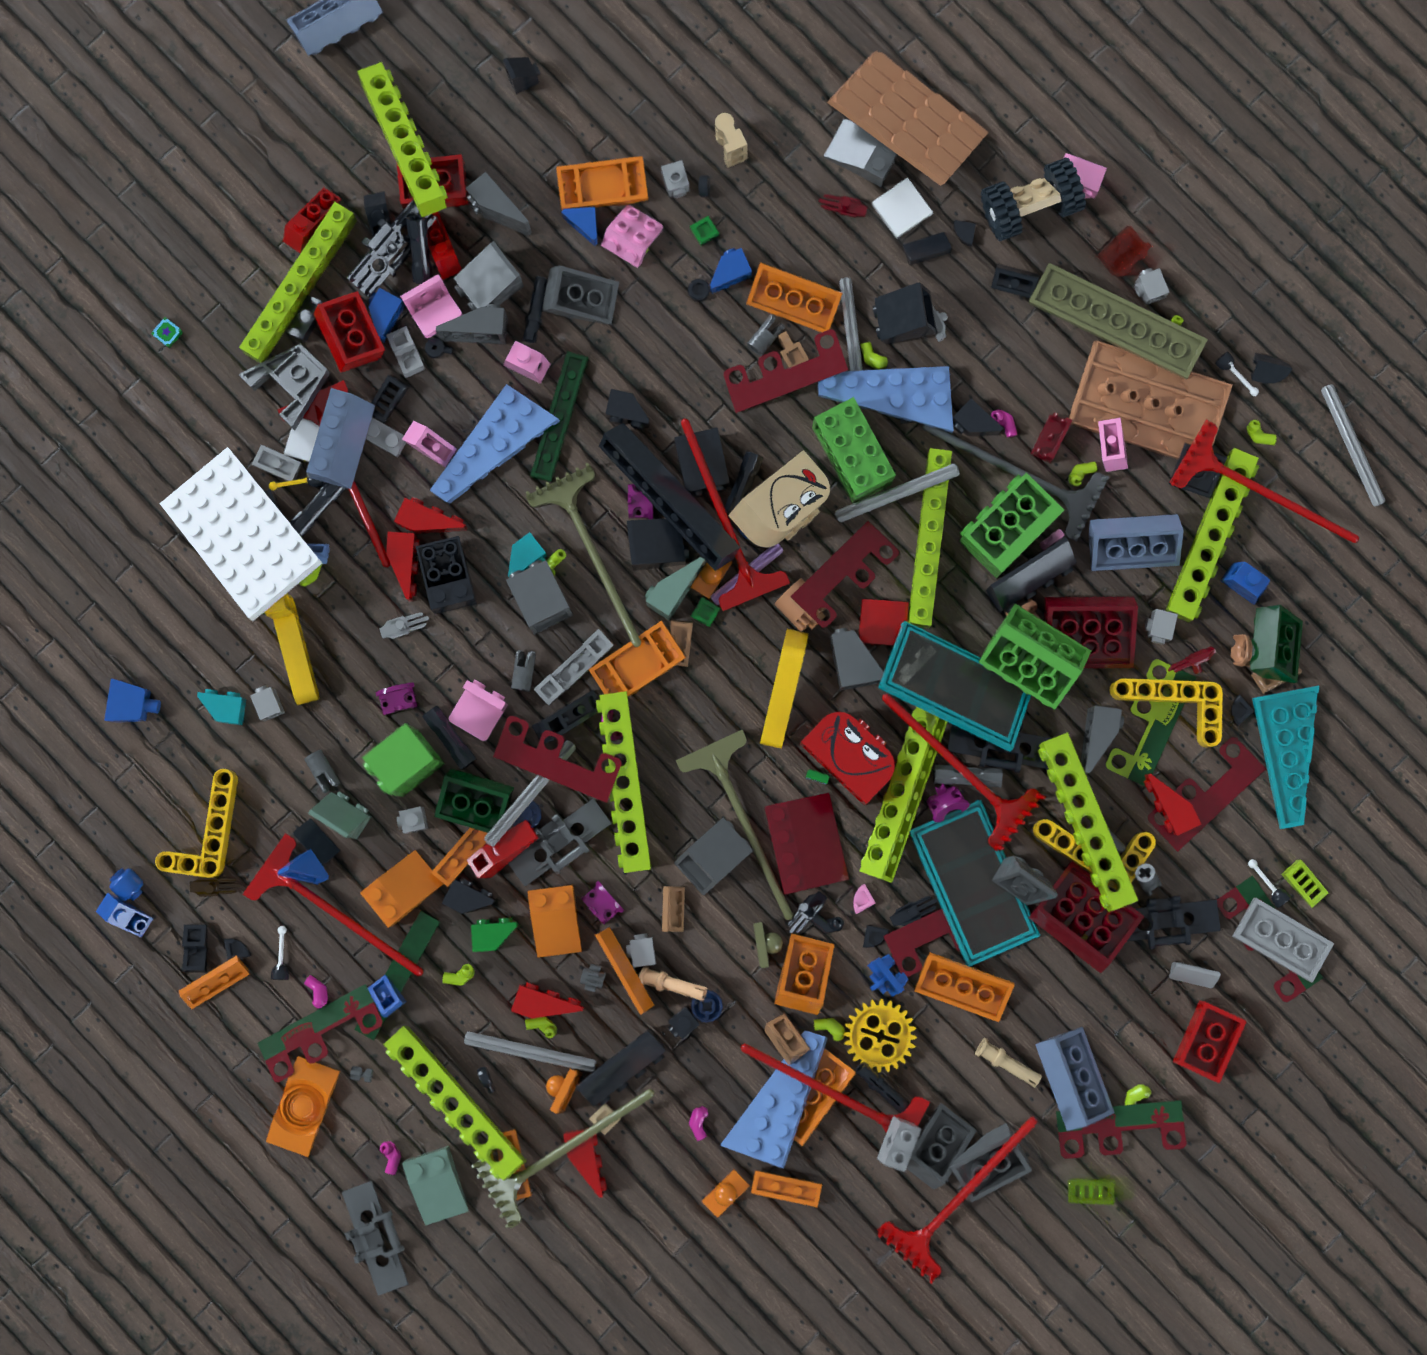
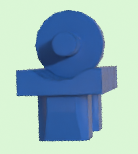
M889 954L873 960L867 966L873 972L869 976L874 982L870 989L874 991L878 988L882 994L888 991L894 997L905 990L903 986L909 979L904 972H898L896 975L891 973L889 969L895 964V961Z

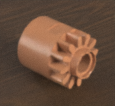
M802 578L795 582L774 604L800 632L807 627L812 630L818 625L790 597L805 583ZM819 608L816 615L821 621L826 617L823 614L826 608Z

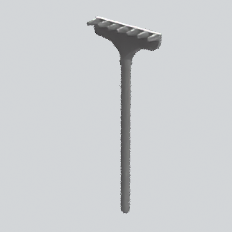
M922 425L924 431L1015 476L1019 474L1022 477L1025 473L1031 476L1045 491L1063 501L1069 513L1065 535L1075 542L1080 537L1109 479V476L1095 473L1087 485L1081 489H1060L940 428Z

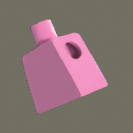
M517 341L514 342L504 362V366L540 384L551 365L543 354Z

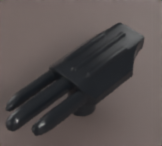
M820 891L809 895L799 906L795 916L790 920L789 927L802 914L789 932L792 934L797 928L796 933L802 931L808 922L813 920L823 908L827 897Z
M926 896L916 902H910L896 909L895 913L889 918L894 927L906 926L936 909V906H933L923 912H919L938 900L933 899L917 907L916 905L931 898V896Z

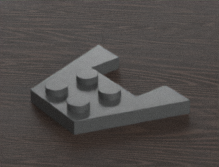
M298 344L238 375L254 391L272 377L294 399L279 415L295 431L330 373L306 348Z

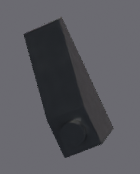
M591 690L532 725V728L539 740L545 730L563 735L597 714L596 700L599 699L594 690ZM548 736L544 740V744L549 743L557 738L554 736Z

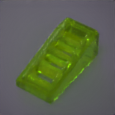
M1068 1179V1203L1114 1205L1115 1180ZM1075 1185H1080V1197H1076ZM1085 1186H1089V1197H1085ZM1094 1186H1098V1197H1094ZM1103 1186L1108 1187V1197L1103 1195Z

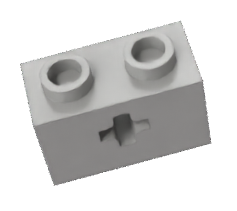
M893 1116L877 1159L886 1166L905 1172L921 1129L912 1122Z

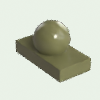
M756 922L753 924L759 966L765 968L769 967L767 953H778L783 947V940L775 932H769L764 935L762 922Z

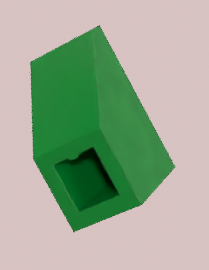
M499 918V923H490V919L477 920V924L471 925L472 952L498 950L518 927V922H513L512 918Z

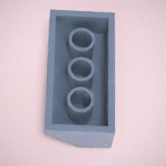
M320 0L286 21L309 56L311 54H318L323 50V47L330 43L334 44L340 41L345 34L357 31L362 24L376 20L383 11L377 0Z
M331 388L306 471L308 478L348 489L352 488L375 405L351 393Z
M1179 515L1090 520L1089 549L1091 570L1180 566L1183 527Z
M1083 1027L1035 1044L1067 1131L1086 1127L1114 1113Z

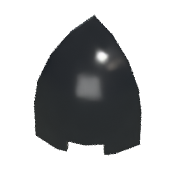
M1255 353L1253 364H1256L1254 372L1251 373V379L1256 382L1274 384L1285 379L1293 368L1278 358Z

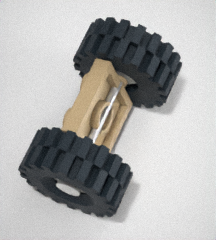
M1066 157L1045 165L1044 179H1035L1023 187H1014L1010 191L1006 182L1002 181L981 190L983 210L986 213L985 216L988 219L989 227L992 228L993 235L995 234V238L998 241L1021 234V217L1048 206L1054 205L1055 210L1058 211L1061 217H1066L1085 209L1086 200L1084 199L1083 184L1080 182L1081 179L1077 174L1076 167H1074L1073 162Z

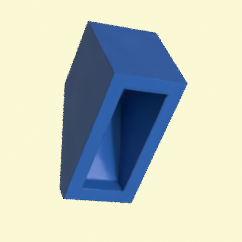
M736 248L729 249L721 256L710 284L712 294L752 277V270L742 248L737 250Z
M379 288L377 293L374 292L369 299V310L374 327L381 342L384 343L387 339V334L391 332L405 304L400 298Z

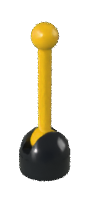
M307 476L304 479L280 483L270 482L269 488L276 490L278 487L308 483L310 486L317 488L323 486V481L308 478Z

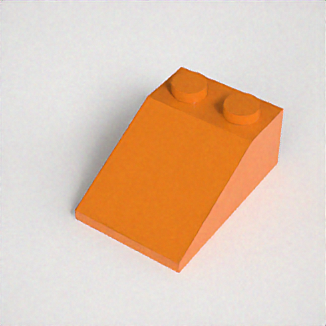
M414 850L372 882L360 894L386 926L390 928L444 884L431 873L433 870L421 855Z
M574 885L528 891L537 958L582 952Z
M791 934L774 1004L818 1015L824 1002L834 944Z

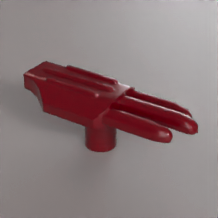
M825 194L824 198L840 202L837 203L825 199L818 200L820 203L838 207L821 205L823 209L854 218L866 216L868 206L862 204L859 199Z
M1210 646L1185 657V659L1171 665L1168 671L1174 670V672H1178L1192 666L1194 674H1199L1202 672L1200 664L1211 659L1212 655L1216 653L1215 648Z

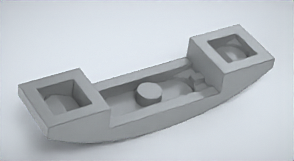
M598 629L561 666L537 685L534 690L548 705L552 704L584 676L614 645Z

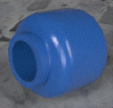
M121 868L109 879L111 881L109 888L122 901H126L129 898L134 901L143 892L140 889L143 886V880L131 868L125 870Z

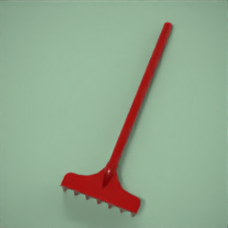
M343 380L319 391L303 418L311 420L320 427L331 388L349 393L345 381ZM287 406L278 409L279 414H280ZM353 481L349 492L382 565L388 568L391 564L356 483Z
M686 418L682 419V428L723 529L740 546L690 421ZM740 547L735 556L739 568L738 581L734 588L720 595L719 604L722 611H725L790 584V581L783 571L763 574L754 570L746 561Z
M1207 419L1169 482L1172 486L1184 488L1195 474L1202 471H1214L1352 543L1359 541V536L1219 462L1212 446L1218 428L1215 423Z
M884 694L882 700L994 806L997 814V823L988 839V843L995 851L1004 850L1002 846L1004 842L1011 841L1009 836L1012 833H1018L1016 829L1018 825L1025 824L1023 819L1026 816H1032L1030 812L1032 808H1038L1037 802L1040 799H1046V796L1040 794L1038 790L1031 788L1018 799L1006 800L1000 798L889 694Z
M285 833L243 895L250 900H258L271 887L285 886L294 889L416 976H421L423 969L302 885L298 880L278 875V870L289 863L292 852L297 845L296 840Z
M748 1044L741 1046L743 1053L877 1121L886 1133L893 1116L918 1126L930 1104V1101L916 1096L905 1111L900 1114L886 1115L879 1113Z
M1030 1117L928 1226L911 1232L904 1231L896 1227L892 1222L887 1221L877 1229L878 1237L880 1238L883 1235L887 1239V1245L892 1243L895 1246V1252L901 1251L904 1254V1260L906 1261L909 1258L913 1262L912 1267L916 1268L918 1266L921 1269V1276H924L926 1273L930 1277V1284H932L940 1275L941 1267L930 1254L929 1244L931 1236L1037 1124V1119Z

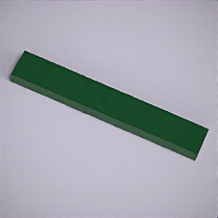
M569 351L566 353L549 413L557 417L560 422L550 426L542 434L530 474L532 478L552 483L587 366L588 357Z
M420 911L398 952L415 964H418L441 921ZM394 959L385 973L400 993L412 974L411 971ZM376 1003L375 1006L382 1019L381 1027L368 1034L362 1033L358 1024L354 1029L357 1032L372 1039L373 1041L376 1039L378 1033L380 1032L383 1024L387 1019V1017L384 1018L382 1016ZM371 1013L366 1014L363 1017V1025L367 1028L373 1027L376 1024V1016Z

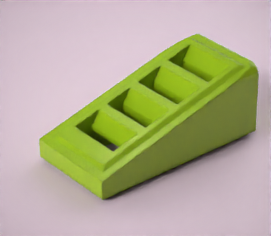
M1301 859L1296 860L1281 874L1311 908L1328 894V891ZM1301 870L1302 873L1294 879L1293 875ZM1306 876L1308 879L1300 886L1298 882ZM1312 882L1314 886L1305 892L1304 889ZM1318 889L1320 893L1311 900L1309 896Z

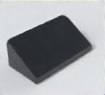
M945 232L903 244L909 266L951 253L952 250Z
M997 264L991 288L1031 298L1037 287L1039 274Z
M307 295L286 333L306 343L317 324L314 316L315 309L323 301Z
M311 818L292 833L307 850L311 849L322 866H325L341 851Z

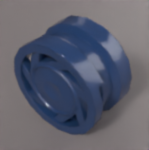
M532 801L513 825L516 826L524 820H528L531 827L535 828L540 823L542 817L539 805Z
M707 990L704 1001L693 998L691 1008L695 1018L707 1023L713 1022L720 1016L723 1005L717 993Z

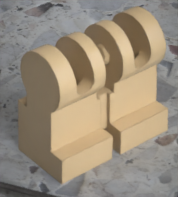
M728 113L719 114L715 119L716 140L720 145L724 146V161L729 168L748 159L747 142L740 128L735 130L733 117Z

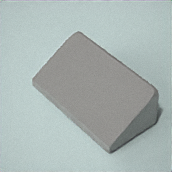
M1172 962L1169 978L1213 988L1221 974L1217 971Z

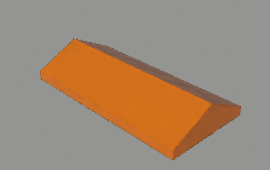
M760 263L746 304L811 329L824 332L829 330L843 293Z
M609 927L596 934L597 940L639 1014L641 1015L655 1006L611 928Z
M930 952L922 967L914 992L999 1022L1015 983Z
M824 1048L814 1079L842 1093L856 1072ZM813 1088L810 1089L794 1137L797 1143L801 1146L805 1144L836 1100Z

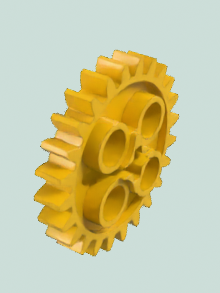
M871 999L869 1007L863 1002L862 1011L855 1008L856 1017L849 1015L852 1024L845 1023V1026L850 1031L844 1033L845 1036L850 1038L844 1044L852 1046L847 1051L848 1054L855 1052L852 1060L857 1061L861 1059L860 1064L866 1062L871 1069L876 1066L878 1073H880L882 1067H885L886 1071L889 1072L890 1065L898 1069V1061L905 1064L903 1056H912L908 1048L916 1047L910 1041L917 1039V1036L911 1034L916 1027L909 1026L913 1019H905L908 1011L904 1010L900 1013L901 1005L897 1004L892 1008V1001L889 1000L887 1005H884L883 999L879 1000L878 1005ZM871 1015H875L879 1019L878 1025L873 1028L869 1027L866 1023L867 1018ZM892 1022H897L900 1025V1030L897 1034H890L888 1031V1026ZM865 1028L876 1033L883 1030L884 1035L899 1039V1043L883 1038L879 1042L876 1036L863 1033L861 1029ZM864 1037H869L872 1040V1045L868 1049L860 1047V1041ZM885 1044L893 1046V1053L889 1056H884L881 1052Z

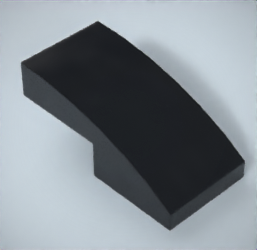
M184 924L182 971L184 973H206L207 925Z

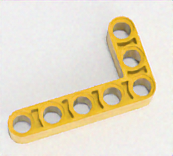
M286 593L264 613L274 621L296 704L302 705L319 700L320 697L295 602L292 596Z
M787 628L760 744L782 749L809 633Z
M1119 679L1111 684L1109 689L1110 695L1116 700L1197 703V742L1205 748L1213 747L1220 743L1222 738L1223 692L1219 684L1215 682ZM1118 684H1123L1126 687L1125 695H1120L1117 692ZM1141 684L1148 688L1147 696L1140 694L1139 686ZM1163 685L1169 687V697H1165L1161 693ZM1185 686L1191 688V698L1184 695L1183 690ZM1207 687L1214 690L1213 699L1207 697ZM1207 709H1210L1214 713V719L1212 721H1209L1205 717V712ZM1207 731L1211 732L1214 736L1212 743H1208L1205 740V733Z
M220 769L214 774L201 856L178 852H161L155 859V865L159 870L207 878L219 877L223 873L238 784V776L234 771ZM225 773L230 775V782L227 785H223L221 782V777ZM222 795L227 799L224 807L218 805V798ZM218 817H221L223 820L221 829H216L214 826V822ZM215 839L220 843V847L216 852L211 849V843ZM169 855L172 858V864L167 868L163 860ZM191 858L194 861V868L189 871L186 869L185 863ZM212 861L216 864V871L213 874L207 870L208 864Z
M1048 819L1037 821L1034 824L1033 833L1036 838L1092 874L1090 867L1086 866L1084 861H1080L1077 858V851L1081 848V845L1076 844L1072 834ZM1043 823L1049 826L1050 831L1047 836H1043L1039 832V827ZM1148 832L1135 834L1120 856L1131 883L1135 878L1137 867L1145 863L1155 847L1156 840ZM1060 836H1065L1068 839V845L1064 849L1058 845ZM1142 836L1148 839V846L1145 849L1139 846V839ZM1129 855H1133L1136 858V865L1134 867L1127 865L1126 859ZM1101 859L1100 861L1104 862L1106 867L1105 871H1107L1108 863L1106 860ZM1110 880L1108 886L1117 890L1115 882Z

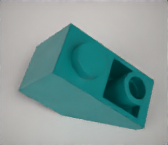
M530 532L512 545L508 577L515 571L521 570L523 572L529 569V566L536 561H545L544 558L547 557L546 552Z
M205 689V693L198 692L197 697L215 721L243 725L246 699L240 697V693L227 692L226 696L218 695L219 691Z

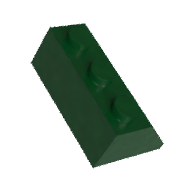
M1281 605L1256 608L1250 670L1262 678L1297 683L1303 621Z
M450 768L444 776L434 817L488 833L509 809L514 787Z

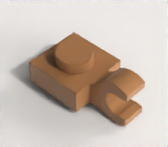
M786 331L778 335V340L784 348L780 355L787 368L809 360L800 342L793 344Z

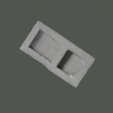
M407 326L387 334V338L405 378L425 370Z

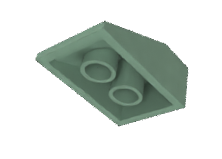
M700 557L661 580L655 587L651 586L645 595L647 607L670 621L705 565V559Z
M340 791L337 794L330 792L308 813L342 836L351 839H358L372 817L367 814L369 811L367 808L359 803L356 806L348 802L350 797Z
M449 1146L406 1159L402 1163L409 1187L425 1226L469 1211Z

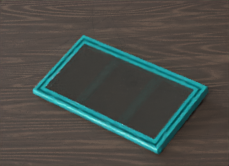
M905 620L901 624L878 687L1009 752L1014 748L1031 695L1024 693L1021 688L1013 683L1005 681L997 673L987 670L979 663L981 657Z
M976 800L963 812L958 809L946 814L942 822H934L932 820L911 829L909 833L963 959L969 967L1040 936L1036 923L1028 918L1031 915L1029 907L992 881L1004 858L1007 857L1004 850L995 851L988 843L994 828L982 800Z

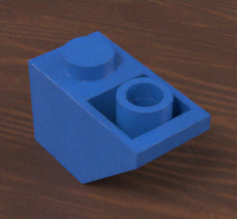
M110 893L106 894L96 910V913L106 922L141 938L154 919L127 901H122Z

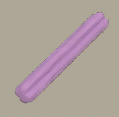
M779 544L769 547L749 565L757 572H760L783 552L782 547ZM739 573L711 595V599L716 605H720V595L734 588L738 581Z

